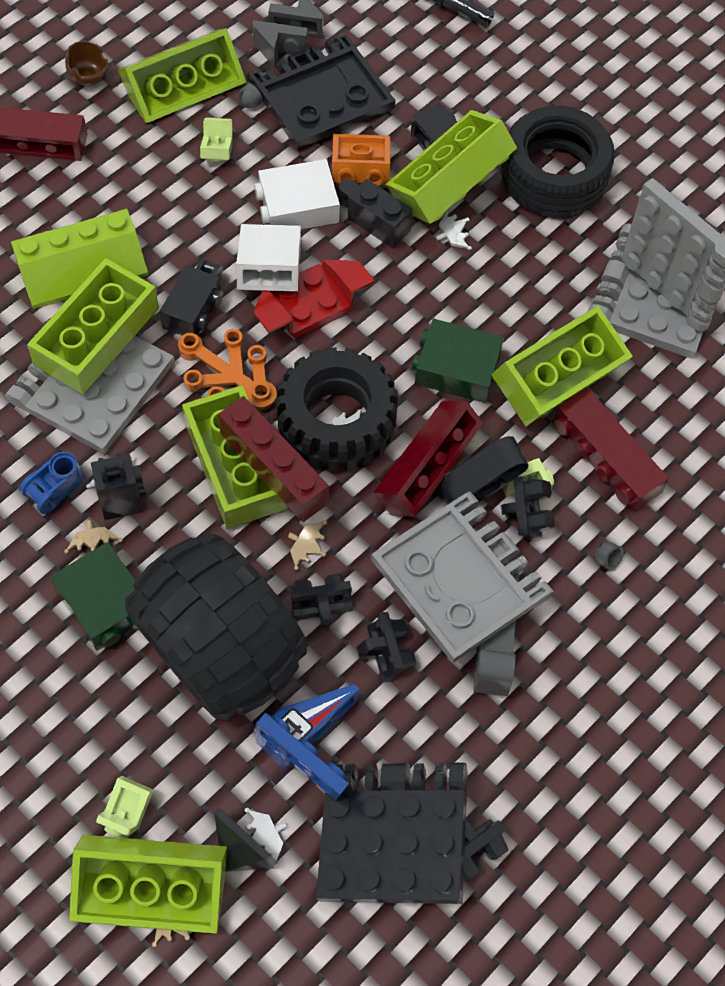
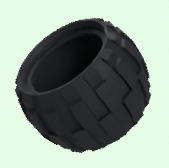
M204 533L198 539L191 537L170 547L146 567L133 584L134 591L125 597V610L131 620L183 685L208 713L217 720L228 721L235 714L243 716L264 705L287 685L299 668L298 661L307 654L306 638L287 607L249 561L220 535Z

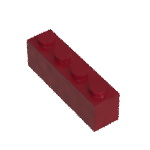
M0 107V153L82 161L88 135L84 115Z
M587 387L558 405L553 421L556 429L561 435L568 437L582 458L587 459L595 468L597 476L614 489L618 500L622 504L628 505L635 512L663 493L669 477Z
M245 396L218 414L220 434L303 523L329 504V485Z
M441 401L374 490L373 495L390 515L415 517L483 425V421L467 401Z

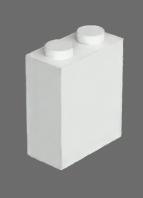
M327 159L258 171L259 183H255L254 188L257 201H263L264 206H260L263 224L301 226V229L339 223L340 204Z
M241 224L236 262L237 290L298 291L301 226Z

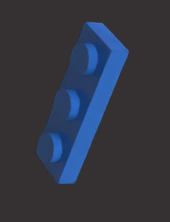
M265 713L256 723L254 732L336 801L349 784L344 780L346 777L345 773L331 762L325 764L316 756L318 751L308 741L301 739L299 742L289 733L290 727L278 716L271 718Z

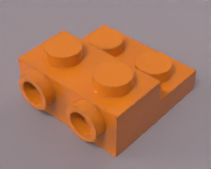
M333 134V183L340 184L341 181L350 179L362 184L368 179L377 186L387 184L390 180V136Z

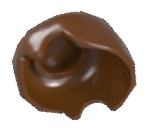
M82 41L75 42L68 47L65 67L68 75L80 85L89 86L96 85L105 79L108 71V59L103 57L99 45Z

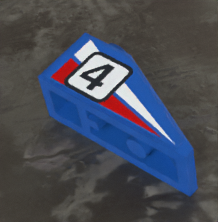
M353 684L280 708L273 716L270 713L268 715L271 718L278 716L286 722L291 729L289 733L299 742L301 739H305L313 745L358 701L359 688ZM255 733L256 744L284 771H287L293 764Z

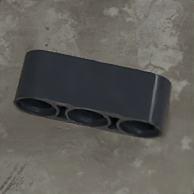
M507 436L495 441L442 479L438 487L447 505L467 492H472L480 503L514 480V477L523 474L529 465L515 438Z

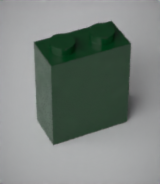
M433 318L429 330L424 329L421 335L419 346L423 347L422 353H416L413 359L411 371L416 372L415 385L486 403L493 381L491 374L496 371L504 337Z
M108 542L50 576L55 591L96 651L102 647L107 648L114 645L120 640L121 635L132 628L138 629L125 610V597L134 591L133 584L135 579Z

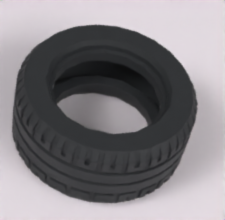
M546 106L523 115L512 125L509 134L517 149L509 155L507 161L502 163L501 175L506 190L518 204L538 215L558 218L583 213L601 200L607 189L612 172L615 149L608 131L596 118L587 112L573 107ZM542 149H559L570 152L580 158L586 168L576 174L557 175L545 172L535 166L529 159V156Z

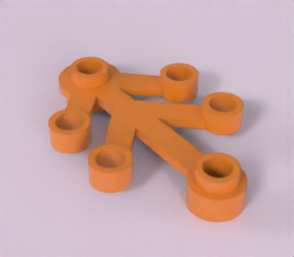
M230 329L224 334V343L228 348L230 364L205 348L201 338L194 333H186L179 339L178 349L183 359L188 361L199 359L218 372L216 374L202 375L197 370L187 371L183 377L186 389L197 391L200 388L212 387L207 393V396L225 391L219 386L243 385L249 402L257 410H267L275 403L277 398L276 388L272 383L266 381L264 363L266 362V350L264 347L254 345L248 350V361L253 365L254 381L243 374L240 349L243 344V338L239 330ZM232 337L238 338L235 342L229 341ZM187 343H195L191 346L185 345ZM254 354L262 355L260 358L252 357ZM191 378L198 379L195 383L188 382ZM265 392L266 394L259 396L256 393Z

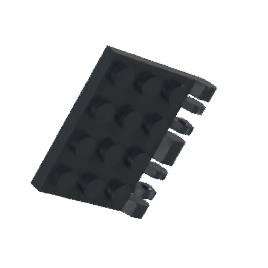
M345 33L334 37V41L331 39L325 41V50L328 56H325L319 47L315 45L310 47V54L307 50H303L288 56V64L284 59L278 60L276 64L280 73L279 76H276L268 65L262 67L261 71L256 69L247 73L248 82L261 93L264 103L297 150L395 108L396 100Z
M466 762L450 763V790H447L448 772L446 763H438L435 766L434 782L436 790H425L426 769L424 763L414 764L412 779L414 790H410V766L408 763H383L380 776L381 791H378L379 773L377 764H369L366 767V791H356L358 772L355 764L345 765V770L342 764H335L345 773L346 777L344 780L349 784L336 801L325 792L316 899L320 902L463 904L468 782Z

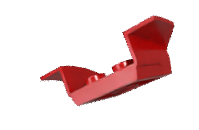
M322 260V265L317 264L299 273L298 291L263 290L254 309V315L268 333L285 326L289 334L297 339L347 315L353 306L354 292L375 283V280L358 261Z

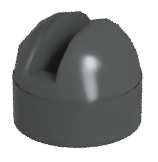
M250 83L239 92L238 99L243 107L252 109L263 101L261 93Z
M613 542L600 543V548H596L594 551L595 559L601 566L608 570H613L621 563L624 551L621 546Z

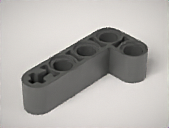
M517 573L513 577L519 582V573ZM516 620L477 646L473 692L508 697L515 670L513 647Z

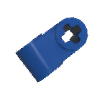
M59 452L53 455L37 471L28 475L21 483L19 491L22 495L29 496L37 504V509L42 514H47L54 510L70 493L79 488L83 481V473L73 454L70 452ZM65 469H72L68 474H60Z

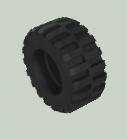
M337 347L327 348V352L320 353V350L310 352L309 358L305 359L303 356L295 361L294 369L292 367L288 368L283 375V381L279 383L276 399L279 433L305 461H310V466L320 469L321 466L328 467V472H338V468L345 467L346 471L356 470V465L359 463L366 466L373 462V455L376 457L382 455L386 450V444L391 443L394 436L398 408V394L394 388L395 382L390 374H385V367L380 362L376 361L373 363L372 357L363 352L361 355L355 354L354 349L345 348V351H337ZM338 394L357 400L365 408L366 412L354 422L332 425L316 419L308 411V408L316 400L324 396Z

